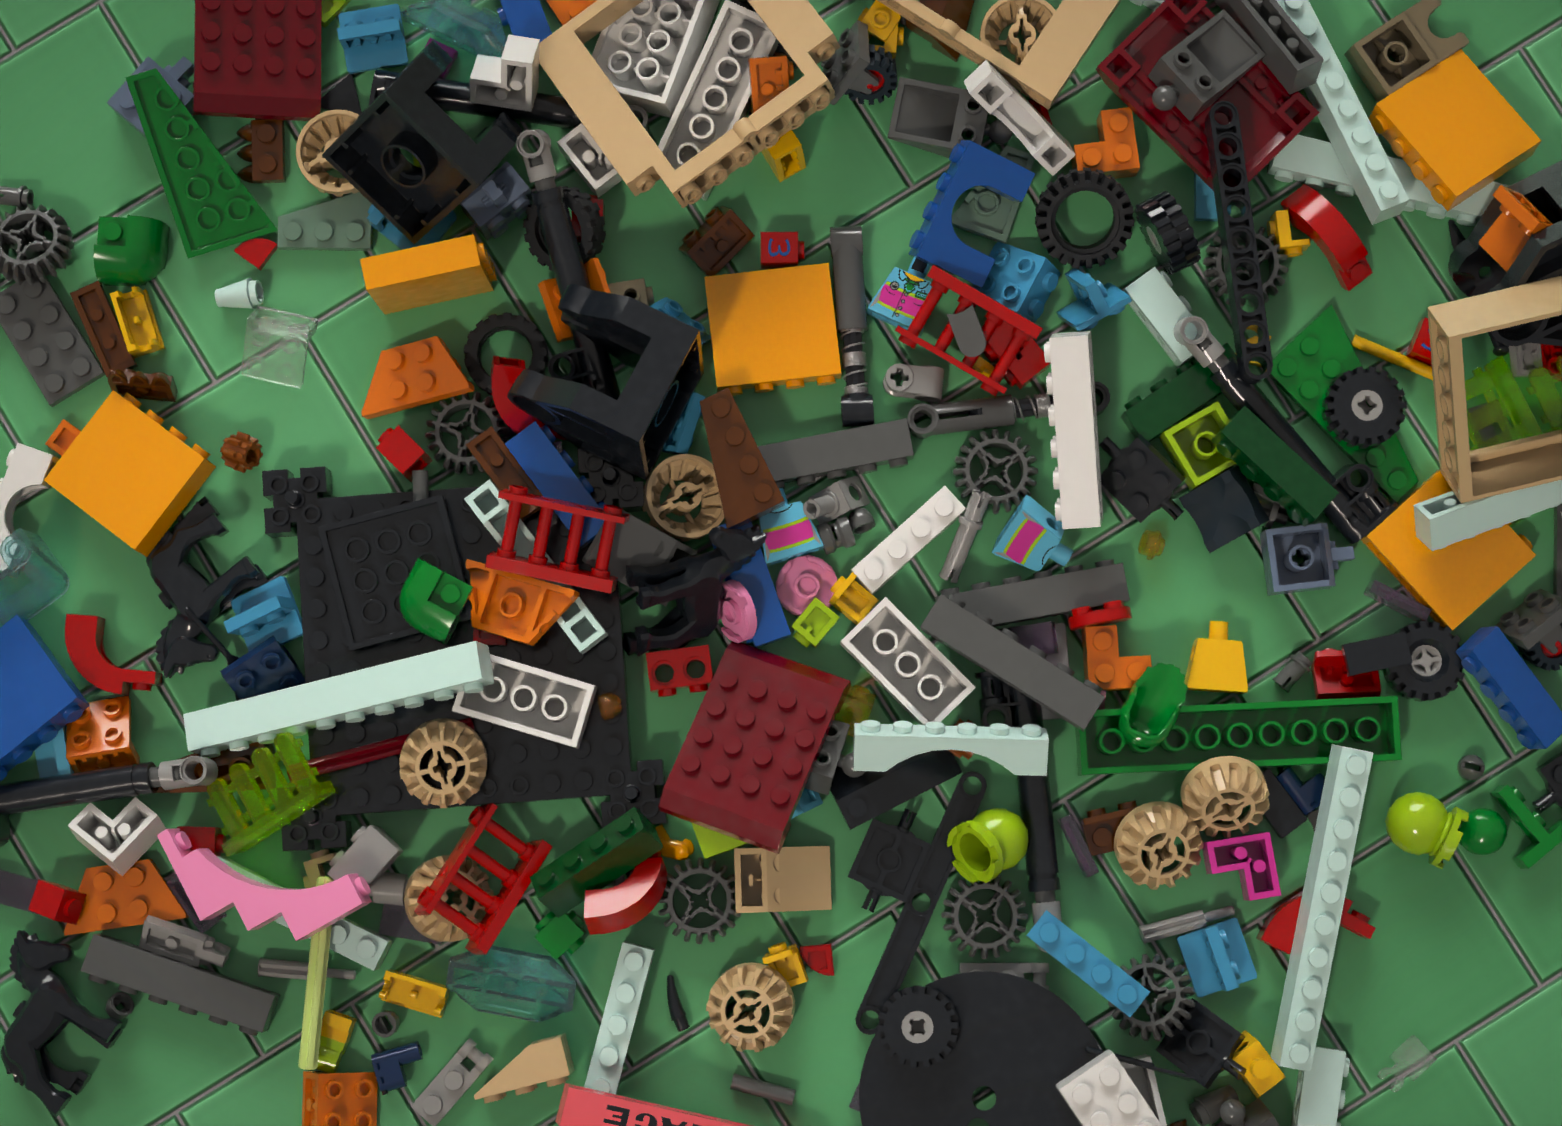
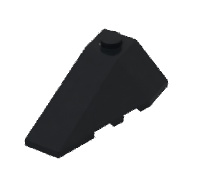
M948 750L930 751L899 762L886 772L865 771L862 776L856 778L847 776L841 767H837L830 792L849 830L963 772L954 755Z

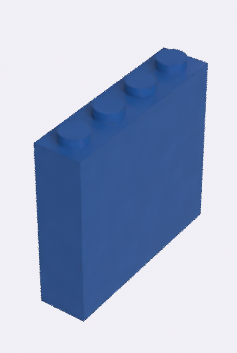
M18 614L0 628V781H2L7 776L8 771L17 764L27 761L32 756L34 750L43 743L53 740L60 729L68 723L79 719L83 711L90 706L31 623Z

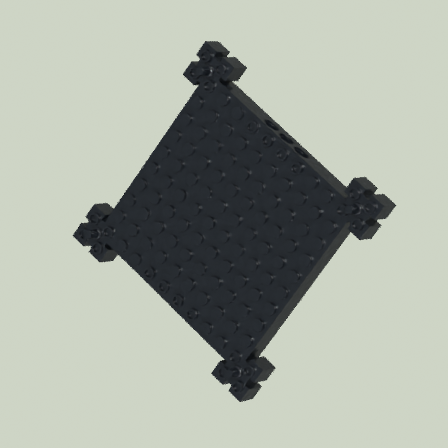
M577 448L579 474L589 478L587 480L595 490L590 495L597 504L603 500L608 505L619 503V507H622L626 512L643 511V481L635 482L634 474ZM325 466L300 468V478H294V474L288 469L262 471L263 496L273 501L274 507L264 509L265 534L272 538L297 536L306 683L473 641L471 620H467L457 624L447 645L423 633H417L349 651L318 526L413 502V491L323 498L333 496L331 471ZM479 487L429 490V497L441 494L444 497L465 581L471 585L469 570L466 569L465 565L466 560L470 559L486 564L487 554L497 551L501 547L464 500L465 497ZM540 510L523 521L534 537H536ZM553 511L546 553L555 564L560 565V561H564L569 530L555 511ZM591 543L584 548L579 547L576 562L579 564V569L587 571L592 569V566L582 561ZM617 581L616 590L611 594L572 586L574 590L580 593V598L608 633L607 637L584 654L579 652L557 621L534 646L507 638L506 646L488 645L491 655L589 683L597 687L579 749L453 712L452 708L457 693H453L454 698L449 700L435 701L434 698L425 700L423 706L416 708L397 707L394 708V713L388 715L368 714L365 715V720L360 722L347 723L346 720L336 722V727L332 729H308L311 760L409 734L419 725L433 719L448 718L461 720L472 718L475 732L483 741L487 753L486 776L476 794L469 797L465 803L449 805L448 808L481 806L490 803L509 804L610 796V802H601L603 828L633 807H636L653 825L668 824L667 813L659 810L661 798H657L656 786L665 785L664 760L637 761V771H633L619 581ZM446 746L448 748H451L456 753L458 761L463 760V757L457 750H455L452 747ZM432 748L422 757L420 770L428 768ZM400 754L311 777V786L279 787L281 813H290L291 825L281 826L283 851L315 850L314 840H321V848L323 849L351 847V821H342L341 816L441 808L433 804L424 805L414 794H409L407 786L400 777ZM440 754L438 765L445 770L447 776L449 763H445ZM465 765L457 767V772L454 776V786L463 778ZM430 774L422 775L423 779L430 786L442 789L441 783L434 780Z

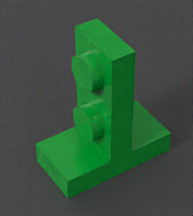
M1500 785L1490 793L1531 841V844L1513 858L1520 869H1529L1562 841V819H1559L1549 829L1545 830L1546 822L1537 812H1530L1523 803L1526 801L1525 797L1516 787L1512 786L1510 788L1509 785Z

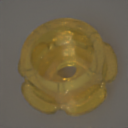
M1146 530L1139 541L1138 552L1147 556L1148 560H1152L1155 556H1160L1164 550L1165 539L1161 538L1159 530L1153 532Z

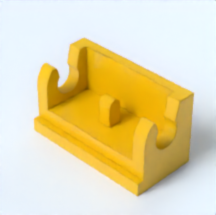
M133 286L130 292L122 293L121 291H115L110 293L127 350L135 358L165 349V345L148 291L146 289L142 290L138 286Z
M393 969L385 971L383 978L385 981L382 991L379 992V998L382 1001L442 1018L451 987Z

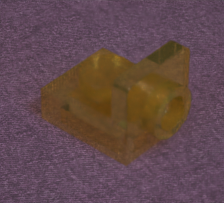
M854 685L850 687L840 713H836L834 719L850 724L849 736L854 737V723H861L869 719L876 695L863 686Z

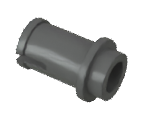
M22 185L19 188L0 186V194L4 195L0 197V205L18 206L22 210H25L28 204L33 205L34 194L27 186Z
M1299 651L1295 655L1291 654L1289 656L1291 660L1272 679L1287 693L1305 672L1309 673L1311 671L1309 667L1313 663Z

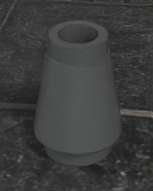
M1228 1084L1194 1097V1102L1189 1104V1109L1200 1126L1213 1125L1220 1118L1219 1111L1222 1103L1228 1099L1239 1101V1097L1234 1088Z

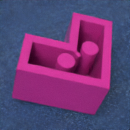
M1270 832L1203 842L1204 848H1202L1206 873L1216 874L1238 870L1244 900L1252 901L1281 896Z

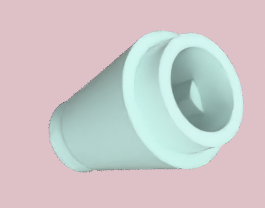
M248 278L216 289L215 300L218 307L255 309L257 305L263 304L264 291L259 280Z

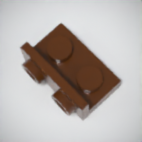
M725 206L715 207L708 212L704 218L705 222L698 229H693L687 233L682 240L683 244L679 247V250L687 255L706 276L716 275L755 236L733 210Z
M1136 800L1117 804L1118 811L1106 813L1105 807L1086 811L1088 818L1080 819L1089 857L1114 851L1116 830L1123 818L1138 807Z

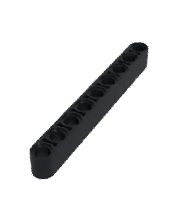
M1220 101L1213 105L1205 118V131L1238 372L1244 382L1258 384L1269 376L1273 369L1239 114L1234 104L1228 101ZM1214 114H1225L1228 118V124H1219L1215 120ZM1219 144H1228L1232 148L1233 155H1223L1219 151ZM1230 174L1234 176L1237 186H1227L1223 181V175ZM1227 206H1237L1241 211V217H1231L1228 214ZM1234 236L1241 237L1245 241V249L1235 248L1232 245L1231 238ZM1243 267L1247 269L1250 279L1248 281L1240 280L1236 275V268ZM1242 298L1252 301L1254 305L1253 312H1246L1241 308L1240 300ZM1245 330L1255 331L1258 335V343H1249L1244 336ZM1250 361H1257L1261 364L1263 368L1261 375L1251 373L1249 370Z

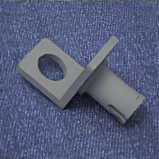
M853 476L837 481L809 497V501H806L803 505V511L809 519L817 518L819 524L829 523L851 510L870 504V500L859 477ZM850 485L858 492V500L851 496L849 491Z

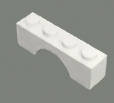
M987 60L963 81L969 94L989 114L996 116L1052 176L1076 155L1070 143Z
M17 443L16 448L9 452L6 460L8 469L4 478L0 479V571L14 576L17 575L27 546L20 541L15 533L13 526L14 511L20 500L30 492L39 489H50L51 485L45 482L44 479L59 461V458L21 443Z
M944 486L853 567L851 573L853 572L857 575L856 580L861 586L874 595L917 553L959 518L960 514H964L965 506Z

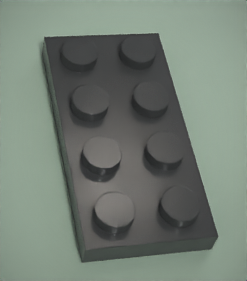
M47 277L45 283L41 282L40 279H36L33 286H31L25 280L21 285L15 283L0 292V324L50 406L54 407L105 375L102 366Z

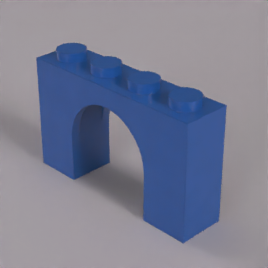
M961 140L960 144L957 143L950 153L949 160L952 162L947 172H943L937 181L936 189L938 192L934 200L930 201L924 209L922 217L925 220L920 230H916L911 237L909 255L931 266L935 265L967 284L982 288L995 259L966 245L958 238L952 225L954 204L963 192L975 186H983L1011 201L1022 202L1035 173L971 140Z

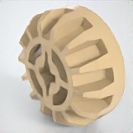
M999 0L987 11L982 21L979 40L1000 54L1002 52L999 46H1007L1008 51L1015 56L1014 63L1020 65L1037 40L1035 29L1040 35L1056 10L1045 0ZM1014 23L1009 29L1007 40H999L1003 29ZM1020 28L1021 35H1023V39L1026 40L1022 50L1021 43H1019V38H1016Z
M340 109L325 111L313 117L299 134L296 144L298 166L307 181L324 194L330 193L336 197H343V194L359 192L346 178H336L329 175L326 171L334 167L322 156L359 116L357 113Z
M679 454L665 459L651 471L644 485V503L642 507L643 512L647 511L651 519L650 525L659 528L671 537L680 539L681 542L700 539L709 534L712 528L719 526L724 519V512L714 467L710 461L697 455ZM674 481H685L677 487L674 483ZM668 484L672 491L668 494L667 500L660 505L661 492ZM694 494V496L691 497L688 502H687V501H683V502L680 501V502H677V503L674 504V502H675L676 500H678L680 496H681V497H684V496H687V497H688V496ZM701 502L700 512L693 519L689 512ZM671 512L678 516L684 515L687 522H675L666 515Z
M433 719L419 725L405 740L399 758L400 777L407 786V791L410 795L414 794L421 800L422 804L427 806L433 804L440 806V808H448L449 805L465 803L469 797L479 791L486 776L487 753L483 741L471 727L454 719ZM446 746L452 747L455 750H457L463 757V760L458 761L456 753L451 748H448ZM432 748L428 768L420 770L422 757ZM440 754L444 762L449 763L447 776L445 770L438 765ZM465 765L463 778L454 786V776L457 772V767ZM430 774L434 780L441 783L442 789L430 786L423 779L422 775Z
M1220 756L1208 759L1195 766L1187 774L1181 786V801L1188 819L1194 821L1200 831L1204 830L1205 834L1211 837H1216L1218 831H1222L1224 838H1231V831L1240 829L1243 834L1249 831V823L1255 826L1263 820V814L1269 810L1270 806L1268 798L1270 794L1263 772L1253 762L1241 757ZM1250 805V809L1241 815L1243 808Z
M1155 801L1136 807L1123 818L1115 833L1114 852L1122 870L1135 884L1139 886L1146 884L1150 889L1157 890L1159 885L1166 884L1169 888L1175 887V880L1182 876L1188 879L1191 876V867L1200 864L1201 857L1199 851L1204 848L1198 826L1194 821L1188 819V815L1184 812L1183 808L1170 802ZM1176 837H1179L1184 844V856L1177 854V847L1174 844ZM1142 850H1145V855L1143 857L1145 864H1143L1142 862ZM1175 860L1180 861L1179 865L1174 869L1162 872L1163 867L1169 866Z
M450 855L431 858L418 866L411 874L404 893L405 910L411 924L425 937L439 942L464 940L468 938V934L434 910L430 915L421 916L417 915L414 911L419 905L417 903L418 896L424 888L431 886ZM465 859L457 872L493 897L494 893L489 888L487 873L482 872L476 866L477 863L475 861ZM452 883L449 884L440 899L446 902L449 898L446 893L455 892L452 897L454 903L449 905L457 911L462 910L466 917L475 924L481 922L487 913L484 911L485 907L475 901L470 911L466 907L468 895Z
M754 962L741 963L726 970L712 986L709 992V1000L706 1004V1011L709 1012L710 1016L709 1025L711 1029L715 1028L720 1035L719 1040L724 1044L730 1043L736 1047L737 1051L741 1052L745 1049L760 1052L764 1048L777 1044L789 1029L795 1013V999L787 980L772 967ZM741 990H752L744 993L741 997L737 993ZM733 996L736 1004L733 1013L727 1018L726 1005L729 998ZM760 1001L754 1012L751 1010L740 1016L746 1005H755ZM768 1004L770 1016L766 1026L763 1027L759 1020L765 1013L766 1005ZM740 1024L744 1026L755 1025L758 1032L743 1033L735 1028Z

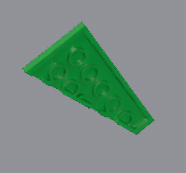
M157 68L125 77L188 259L278 231Z
M1331 304L1272 360L1273 369L1269 377L1354 464L1367 465L1372 470L1376 481L1380 484L1379 489L1390 501L1395 500L1398 502L1419 480L1396 434L1373 448L1372 446L1366 449H1359V446L1351 448L1346 446L1347 442L1343 440L1338 442L1335 439L1337 435L1333 431L1329 433L1326 428L1329 425L1328 421H1323L1322 414L1325 412V408L1322 407V402L1327 396L1325 395L1327 389L1343 373L1349 370L1352 371L1356 367H1362Z

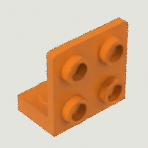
M774 53L775 56L748 58L752 114L789 87V80H794L793 62L789 61L785 54Z
M1500 185L1493 196L1501 203L1499 209L1502 213L1479 240V245L1507 272L1531 235L1553 224L1522 194Z
M599 258L590 259L584 266L591 290L611 293L606 281V273L600 264ZM556 278L543 280L538 284L557 342L573 340L570 327L561 321L562 311L558 308L561 296Z
M129 696L88 702L90 706L83 711L82 716L76 721L67 724L66 758L74 773L132 764L138 765L140 763V757L131 741V700Z
M303 1071L302 1126H377L378 1082L375 1072L325 1073Z

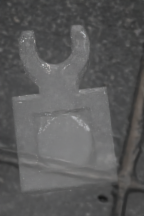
M1411 1035L1389 1056L1396 1064L1393 1067H1385L1380 1070L1377 1077L1383 1080L1387 1075L1393 1074L1395 1083L1389 1089L1392 1092H1397L1404 1084V1077L1408 1076L1412 1081H1415L1437 1058L1415 1035Z

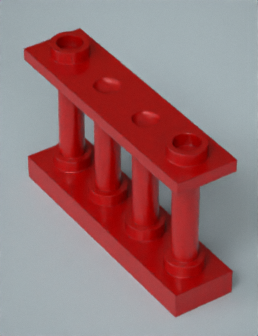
M933 265L927 274L932 279L930 284L932 288L909 328L906 330L898 325L895 329L896 332L901 334L898 340L913 349L919 344L982 381L980 388L995 397L998 392L1005 394L1008 389L1000 385V382L1024 341L1028 342L1030 337L1037 340L1043 328ZM948 290L960 295L957 300L960 303L953 314L968 309L972 304L974 308L977 305L987 311L984 316L987 319L982 326L986 344L997 325L1001 326L1003 321L1014 327L1011 332L1014 335L989 378L973 369L979 356H965L962 362L945 353L954 338L949 322L935 346L918 337L942 294H947Z
M509 485V489L505 488L499 491L498 498L510 500L502 545L497 551L487 554L486 568L609 594L616 590L618 577L610 575L611 571L608 570L616 524H625L630 518V514L622 513V507L604 504L602 509L528 493V488L518 485ZM522 503L541 507L533 553L529 554L528 558L516 556L517 551L514 550ZM554 510L573 513L564 561H560V565L547 562L548 557H545ZM585 516L604 520L596 565L592 567L591 571L579 569V564L576 563Z
M494 803L477 806L468 818L470 824L431 886L424 888L418 896L417 903L419 905L414 911L417 915L421 916L430 915L434 910L468 934V939H470L465 949L474 955H485L488 953L531 883L530 876L539 870L553 847L543 839L525 843L491 818L498 807ZM484 829L518 853L519 861L514 869H507L474 845ZM467 856L502 880L501 884L503 887L497 896L492 897L457 872ZM450 883L485 907L484 911L487 913L481 922L475 924L440 899Z

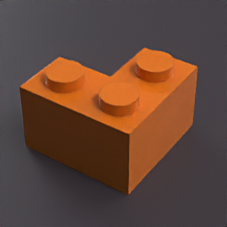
M1129 107L1100 111L1096 120L1100 142L1074 145L1072 149L1076 155L1071 159L1072 169L1076 168L1077 171H1083V168H1090L1091 171L1098 169L1107 176L1110 174L1115 179L1136 176L1140 169L1132 110Z
M1117 625L1084 627L1081 630L1084 679L1095 683L1102 690H1131L1133 684L1142 676L1147 667H1152L1151 655L1119 657Z

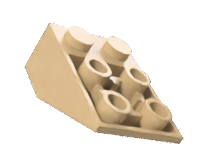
M830 846L782 847L779 854L763 848H734L736 913L832 910Z
M566 1033L532 1042L474 1095L475 1100L483 1098L485 1104L503 1099V1097L507 1096L506 1092L515 1090L516 1095L532 1092L538 1088V1083L546 1082L547 1087L565 1083L566 1080H569L568 1076L575 1071Z

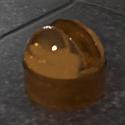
M613 693L597 696L603 720L612 719L620 714L622 711L620 697Z

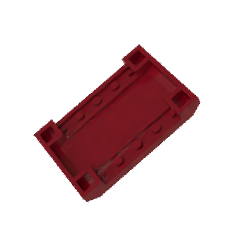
M195 0L193 115L310 121L313 117L320 114L322 0Z
M1165 0L1097 66L1096 71L1104 83L1213 191L1205 118L1212 106L1217 102L1228 101L1234 104L1239 114L1249 183L1320 112L1298 91L1290 95L1262 61L1257 63L1218 100L1192 121H1189L1176 106L1167 111L1157 109L1152 102V95L1158 87L1148 75L1164 54L1215 16L1206 7L1208 3L1206 0ZM1214 114L1215 120L1219 124H1228V118L1225 114ZM1219 144V151L1223 155H1233L1232 148L1228 144ZM1230 174L1223 175V181L1227 186H1237L1234 176Z
M732 641L725 649L664 785L659 810L779 854L790 830L791 818L836 713H840L851 687V681L747 644Z

